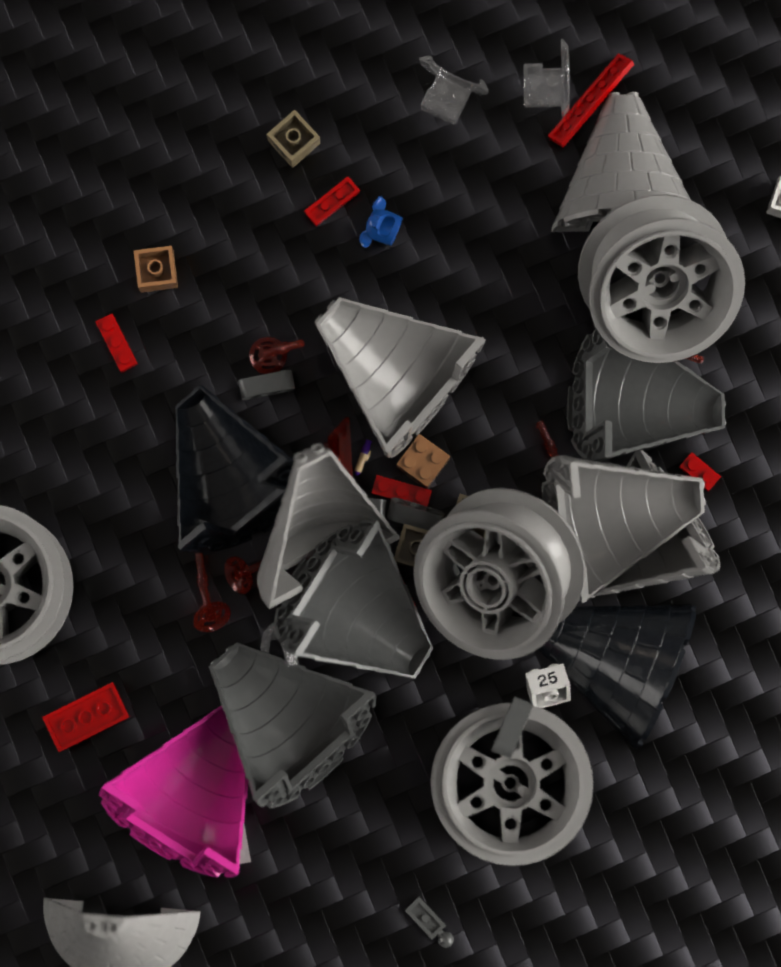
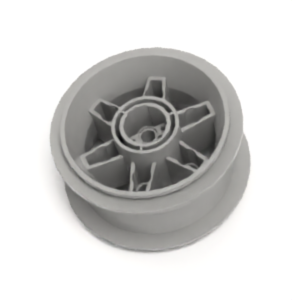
M665 194L649 195L626 202L612 210L595 226L588 236L581 251L578 264L580 291L586 305L590 309L598 332L616 351L629 358L643 362H673L688 358L705 350L728 330L738 314L744 296L745 276L743 265L734 246L726 238L720 223L703 206L680 196ZM680 235L698 242L679 250ZM616 267L627 274L624 278L610 285L611 275ZM710 274L709 281L703 291L694 285L695 282ZM642 308V320H633L625 316ZM676 308L682 309L676 314L670 315L672 310Z
M506 488L479 491L459 502L446 518L434 525L424 536L418 547L414 562V584L417 596L424 612L436 629L459 648L474 655L497 660L522 657L541 647L552 636L558 624L565 620L574 610L580 600L585 581V563L581 547L574 532L563 517L539 498L522 491ZM472 529H486L485 538L474 532ZM457 565L463 569V572L461 574ZM541 573L544 585L541 582H539L534 576ZM513 609L524 617L512 616Z
M0 505V533L13 536L23 542L22 545L0 559V571L5 576L6 586L0 581V594L2 595L0 597V665L21 661L34 655L56 636L68 616L72 603L73 574L63 547L47 528L14 508ZM23 555V562L16 564L15 561L18 557ZM37 562L42 573L43 586L41 595L25 588L22 576ZM24 593H28L30 596L27 603L21 602ZM16 606L35 611L22 627L9 634L8 612Z
M501 703L469 714L448 732L442 740L433 761L430 779L431 795L434 808L441 823L454 840L468 852L496 864L526 865L552 856L564 848L580 830L588 815L592 801V769L585 748L572 729L554 714L535 706L532 707L523 730L541 738L552 748V751L529 761L523 758L522 733L510 759L503 755L491 759L470 748L476 740L485 734L500 730L511 703ZM476 756L481 757L483 760V764L479 768H475L472 765V759ZM543 759L551 761L550 769L544 770L541 767ZM460 762L481 777V787L461 800L458 798L456 783ZM512 765L519 767L524 772L525 786L519 783L515 775L505 774L500 769ZM559 767H562L564 776V790L561 803H558L539 788L540 780ZM508 777H512L515 780V786L511 789L505 786V780ZM493 780L498 781L505 791L515 792L520 796L508 801L501 799L495 792ZM476 796L480 797L482 801L481 806L473 808L471 806V799ZM543 799L550 801V808L548 810H542L540 807V802ZM491 806L497 807L500 837L481 830L468 816ZM530 807L551 818L546 825L536 832L519 837L521 812L523 809ZM508 818L515 820L516 824L513 829L505 827V821Z

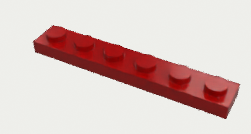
M618 53L548 135L549 139L564 148L633 67V61Z

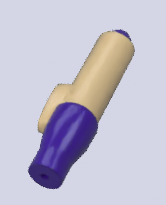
M366 439L360 451L361 453L354 469L356 476L362 472L365 461H368L371 454L370 445L372 441Z

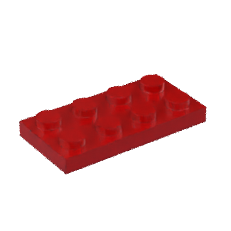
M114 682L42 718L58 752H62L130 718Z

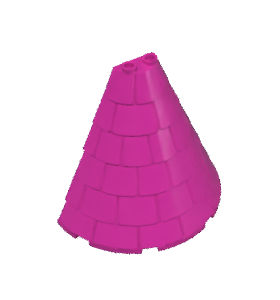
M221 705L203 717L202 720L164 743L162 747L123 771L121 775L104 784L99 796L103 798L101 804L109 816L120 827L130 828V836L169 861L171 859L181 860L182 867L204 875L219 877L221 873H225L224 876L226 878L238 875L248 780L234 737L230 731L226 714Z

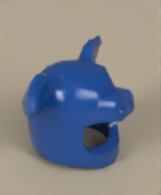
M381 196L377 198L372 206L373 212L367 220L366 230L360 234L359 240L364 248L370 246L372 240L392 246L403 220V217L385 210L386 201Z

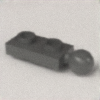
M420 897L405 909L406 913L431 939L437 936L440 946L444 948L452 946L454 942L453 935L443 931L446 927L444 922Z

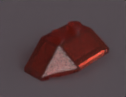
M345 417L328 436V442H324V448L331 450L344 469L353 477L350 417Z

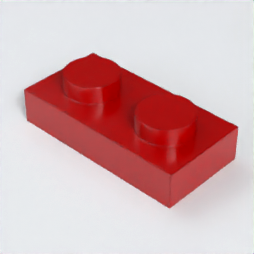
M693 452L679 466L688 476L702 477L705 483L704 489L707 492L721 477Z

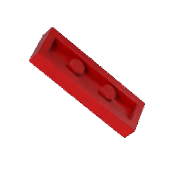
M347 176L308 207L304 213L317 227L360 193V190Z
M113 313L96 321L120 372L122 373L138 365Z
M380 475L376 476L372 494L388 499L400 498L424 506H428L432 492L430 489Z

